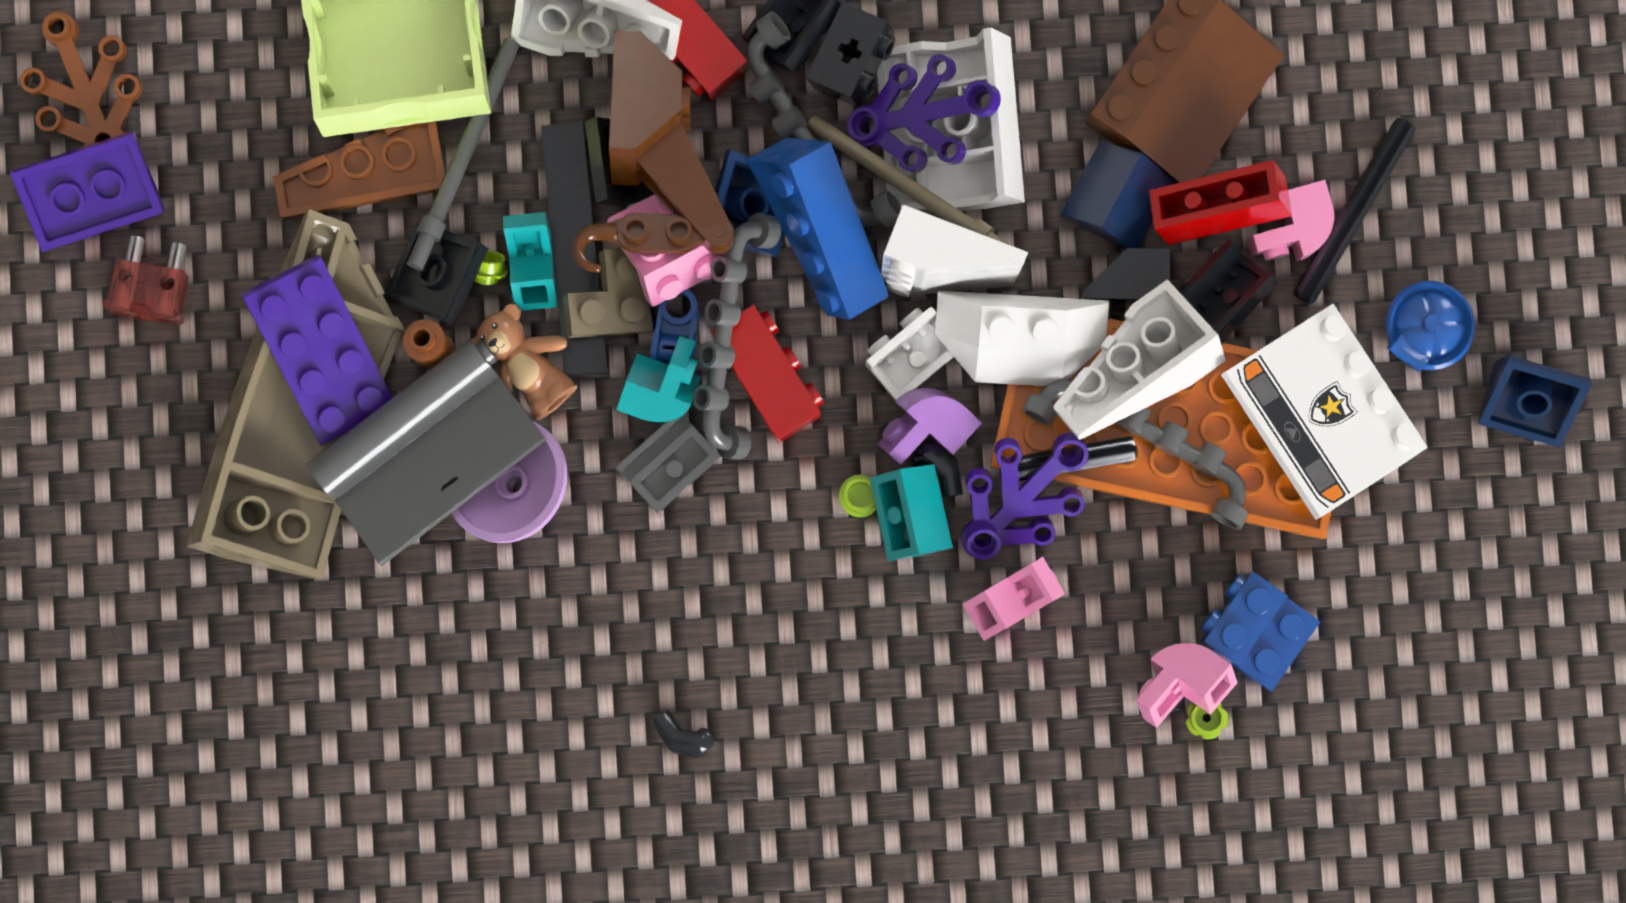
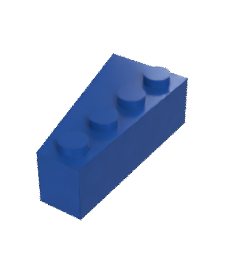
M785 138L746 160L809 279L820 307L826 312L827 316L850 320L889 297L830 141Z

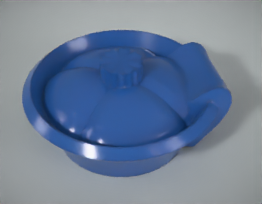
M1421 281L1407 286L1396 295L1386 314L1385 328L1389 341L1387 349L1400 360L1411 365L1417 372L1422 369H1442L1456 363L1468 351L1474 338L1475 318L1470 304L1458 290L1442 282Z

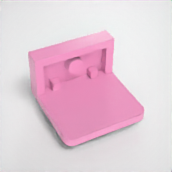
M654 194L611 216L607 223L633 213H673ZM702 244L696 245L693 250L685 254L632 253L623 249L636 268L644 296L652 307L665 300L675 298L679 293L703 280L711 279V264L713 260L718 256H724L723 254L711 253Z

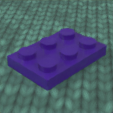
M135 131L14 169L10 173L42 252L162 214L165 210Z

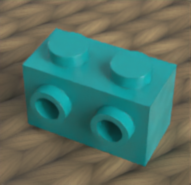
M934 464L898 469L870 477L888 561L923 556L953 548Z

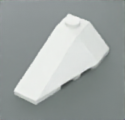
M516 0L510 39L516 41L522 47L549 56H563L565 52L585 53V57H599L601 53L613 54L614 30L641 31L670 60H673L676 56L682 20L647 0Z
M1168 279L1132 304L1125 313V321L1113 336L1108 335L1101 344L1102 350L1089 367H1084L1053 406L1054 411L1079 440L1191 386L1226 361L1219 335Z

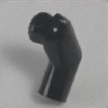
M926 442L924 445L918 446L913 452V460L917 466L935 465L936 473L939 474L942 498L963 495L957 458L935 442Z
M669 710L651 721L667 747L675 754L697 758L706 755L707 750L711 749L714 745V736L708 729L700 728L697 731L681 729Z

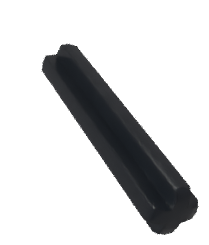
M1127 436L1086 444L1089 453L1088 460L1083 467L1075 471L1134 461L1137 456V449L1133 437ZM1076 446L1062 448V450L1065 452L1073 451L1076 448ZM1052 450L1022 455L1021 461L1018 463L1019 481L1027 480L1053 454ZM1062 470L1059 474L1068 473V472H1074V471Z

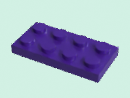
M319 254L241 293L249 312L320 446L351 430L393 398Z

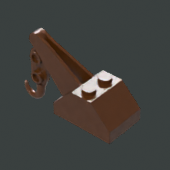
M614 30L609 134L612 185L637 186L643 182L673 214L633 213L608 223L592 224L581 229L573 239L572 255L581 268L590 272H600L601 270L599 264L590 262L585 256L584 249L592 241H606L632 253L685 254L699 244H702L711 253L723 254L731 249L734 242L733 226L687 135L691 129V88L682 87V71L641 31Z

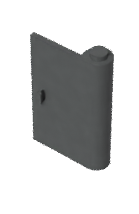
M471 339L466 341L306 463L311 475L322 489L335 500L381 566L547 441L491 366L498 360L483 341L476 345Z

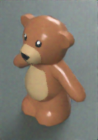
M512 303L506 305L503 311L495 312L485 318L479 325L476 333L477 336L471 340L475 345L483 341L496 359L502 361L498 375L511 393L513 384L523 392L525 400L531 409L532 416L535 420H540L555 411L577 389V385L571 378L541 355L543 352L563 350L567 347V340L560 335L526 339L524 328L519 319L521 309L517 304Z

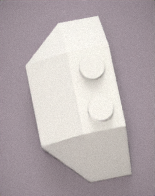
M938 291L935 335L975 382L1047 386L1055 381L1069 380L1101 349V344L1106 339L1109 301Z

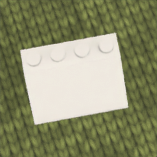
M903 205L883 255L881 276L883 281L887 282V290L905 297H909L911 292L923 295L938 293V291H966L1009 287L1014 285L1028 252Z

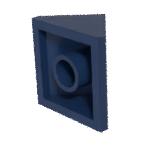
M1100 141L1060 216L1123 250L1138 248L1153 221L1149 190L1172 185L1174 180L1143 153Z
M726 150L715 193L733 229L735 230L741 224L747 222L755 213L775 216L746 161L750 157L733 150ZM782 228L780 239L773 248L752 247L747 242L744 250L778 257L784 237Z
M1507 355L1494 362L1478 424L1560 448L1592 385V379Z

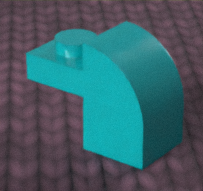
M546 212L503 216V230L509 254L510 285L514 303L520 307L521 311L558 307L552 234L548 226Z
M679 336L669 365L637 353L616 410L651 422H668L683 416L692 404L693 393L701 379L700 376L693 374L698 361L690 358L696 341Z

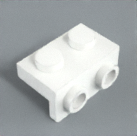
M932 306L924 313L919 307L899 323L903 328L900 333L891 340L887 335H884L867 350L871 357L866 360L865 366L895 401L904 393L917 389L954 358L935 335L937 312Z

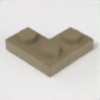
M604 249L600 251L599 260L603 292L567 293L563 296L567 338L635 335L652 332L650 304L644 296L636 268L623 249Z

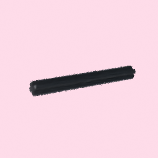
M1397 118L1392 123L1335 220L1328 239L1318 249L1294 290V296L1302 302L1311 305L1317 300L1413 136L1415 126L1407 120Z

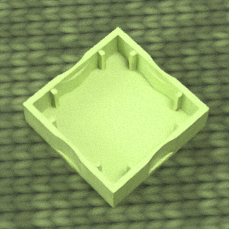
M301 0L303 18L306 22L310 38L308 70L313 118L323 137L491 113L478 0Z

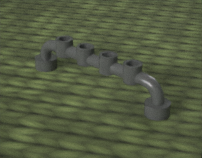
M770 11L756 22L758 32L751 38L747 48V61L756 78L749 84V89L760 104L764 105L771 101L779 115L772 119V125L782 139L793 136L796 139L815 140L807 128L805 116L798 107L791 103L784 92L785 88L782 80L765 62L764 50L767 45L777 49L791 39L790 32L784 21L775 12ZM847 184L851 197H853L852 191ZM887 190L871 200L872 209L869 211L860 209L853 200L863 227H874L882 223L885 227L891 228L896 224L902 208L896 197Z
M755 213L747 222L734 230V242L731 249L726 252L725 257L718 256L711 264L713 280L722 282L719 300L712 299L705 307L706 321L710 325H716L714 342H705L699 350L701 365L705 368H710L708 385L696 387L693 393V403L698 410L704 411L703 431L706 439L724 459H744L751 449V435L748 429L737 425H725L720 429L721 412L729 404V393L725 388L727 369L731 368L735 361V350L730 344L733 327L739 323L741 318V308L736 302L738 287L747 275V265L742 259L743 251L747 242L752 247L771 249L778 243L781 236V225L778 218L770 214Z
M1055 381L1047 385L1039 395L1029 394L1021 411L1032 420L1046 426H1051L1057 416L1053 408L1054 402L1063 395L1073 381ZM1147 408L1115 422L1119 428L1127 433L1150 441L1160 451L1170 456H1177L1190 463L1200 473L1209 477H1215L1224 482L1229 489L1228 499L1218 498L1210 515L1218 522L1230 528L1241 530L1249 515L1248 511L1243 508L1246 498L1245 483L1237 471L1223 462L1227 455L1224 450L1208 442H1204L1201 449L1185 442L1189 432L1183 427L1166 421L1164 427L1160 428L1147 421L1151 414V411Z

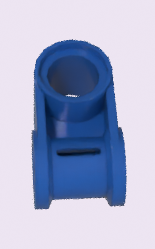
M689 289L677 295L687 297L691 302V309L686 316L675 318L669 315L668 304L670 300H665L659 304L656 327L654 328L651 342V359L670 363L674 350L664 349V347L675 348L679 336L696 341L690 356L692 359L695 358L699 304Z

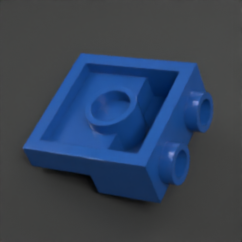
M1254 571L1248 572L1245 577L1238 574L1224 594L1230 598L1221 612L1214 609L1202 624L1200 630L1205 635L1200 640V643L1271 692L1321 621L1287 598L1288 595Z

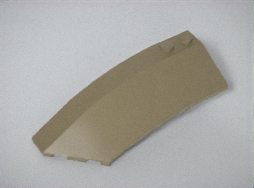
M308 209L280 273L317 254L322 257L384 380L400 337L405 330L398 316H393L382 295L385 292L370 263L364 261L354 242L357 238L349 223ZM258 327L250 344L219 433L186 546L225 559L321 580L326 568L341 509L335 500L317 483L309 472L306 463L344 434L320 446Z

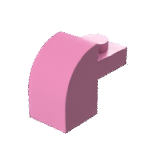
M1325 180L1288 190L1292 216L1283 218L1286 226L1255 234L1247 241L1251 258L1264 255L1265 261L1277 259L1290 254L1288 247H1292L1296 262H1300L1311 256L1326 242L1334 224V208Z
M1041 557L962 605L983 641L1053 602L1065 593L1059 585L1056 575L1049 568L1044 557Z
M1192 643L1175 644L1164 648L1150 659L1157 677L1149 679L1142 686L1136 701L1143 719L1157 728L1183 697H1186L1211 714L1234 688L1237 680L1231 663L1210 649Z

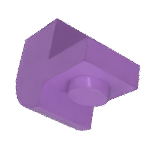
M917 388L904 393L894 401L906 413L901 418H896L888 424L883 431V438L877 445L900 465L928 435L954 455L982 423L965 406L945 392L935 388Z

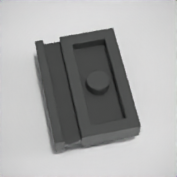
M683 415L678 419L665 422L616 468L655 512L659 514L719 460L721 456Z

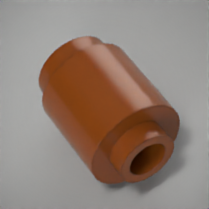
M421 319L413 322L403 335L405 352L420 367L426 370L431 369L454 351L452 338L439 324L432 320Z

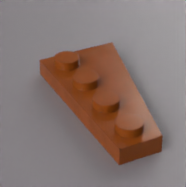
M434 121L385 128L363 139L353 140L345 144V147L332 153L322 154L273 176L280 218L282 220L304 217L308 209L319 213H327L438 192L446 174L438 123Z

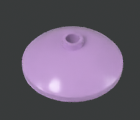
M534 422L547 441L452 512L459 525L473 536L493 543L520 541L542 529L558 510L567 485L566 459L556 438L538 423ZM518 480H521L522 486L520 490L513 492V485Z

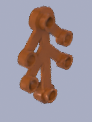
M56 11L50 13L43 20L42 34L47 41L58 48L74 89L48 79L37 68L26 69L20 76V85L31 95L39 96L42 94L82 110L89 127L65 119L62 113L52 106H45L39 109L35 117L37 126L48 134L59 133L84 143V146L97 143L105 135H109L112 138L124 134L122 127L133 102L141 96L143 91L141 82L131 74H122L115 80L114 90L118 96L106 119L100 104L118 63L126 57L127 47L125 43L113 35L106 36L100 41L98 51L101 58L90 81L75 45V41L79 37L77 22L65 12ZM57 21H63L65 25L64 30L59 34H53V24ZM118 43V53L114 56H108L106 53L108 45ZM34 75H39L41 78L40 85L33 89L29 88V79ZM127 81H133L135 83L134 91L130 94H123V84ZM54 113L56 115L55 124L45 127L43 122L45 116Z

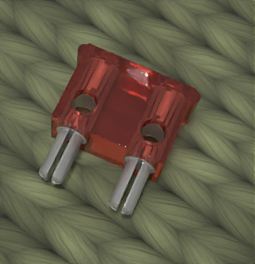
M136 235L130 236L125 260L116 259L108 299L103 300V306L114 316L177 326L182 325L184 318L181 315L189 276L182 270L186 245L183 243L178 244V242L171 244L167 267L140 263L144 238L136 237ZM129 277H133L129 283H125ZM174 283L172 289L166 290L170 284Z

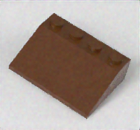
M1167 0L1090 114L1086 125L1120 147L1143 153L1170 176L1175 184L1201 178L1284 54L1222 0Z

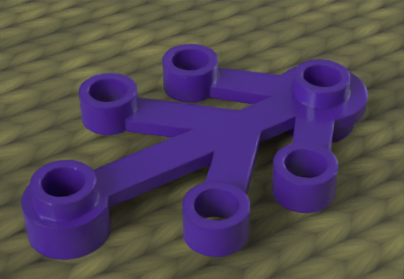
M937 54L928 61L926 73L902 109L889 112L901 90L909 91L915 87L918 81V74L913 67L899 63L891 68L889 80L873 104L863 105L851 113L848 118L847 128L850 137L862 146L869 148L879 145L898 159L902 169L912 173H919L927 165L928 158L926 152L915 146H906L890 130L905 127L936 150L940 160L956 165L962 162L966 156L964 143L953 137H946L928 122L969 112L979 117H989L998 110L1001 103V95L994 85L983 80H977L970 83L961 96L927 103L939 84L951 80L956 73L954 60L943 54ZM945 61L946 70L943 74L938 75L937 67L941 62ZM906 70L908 73L907 80L900 84L899 76ZM989 93V103L986 107L982 108L981 98ZM873 120V129L867 134L866 125L869 121ZM955 144V155L948 158L947 149L950 145ZM916 152L918 156L917 162L910 167L908 163L909 157L912 153Z
M1073 432L1058 436L1052 445L1053 454L1020 487L1018 477V463L1022 458L1020 445L1013 438L999 440L995 445L994 451L1001 469L1002 506L991 517L989 514L988 494L993 488L990 473L984 468H974L966 475L967 490L972 497L973 520L963 528L961 533V542L966 553L976 559L986 560L994 557L1003 545L1035 543L1039 546H1045L1053 542L1056 532L1053 522L1047 517H1036L1026 527L1007 526L1016 517L1064 514L1073 517L1079 515L1084 510L1085 502L1083 495L1075 487L1064 488L1058 496L1035 498L1062 470L1075 471L1086 464L1089 453L1084 439L1079 440ZM1067 444L1076 445L1073 451L1065 452L1062 450V447ZM1012 448L1015 450V453L1010 457H1004L1001 455L1002 451ZM983 478L986 480L983 486L976 487L972 485L975 479ZM1068 498L1078 499V502L1073 506L1064 504ZM1046 527L1049 529L1044 535L1035 534L1038 528ZM981 533L989 534L985 540H977L975 536Z

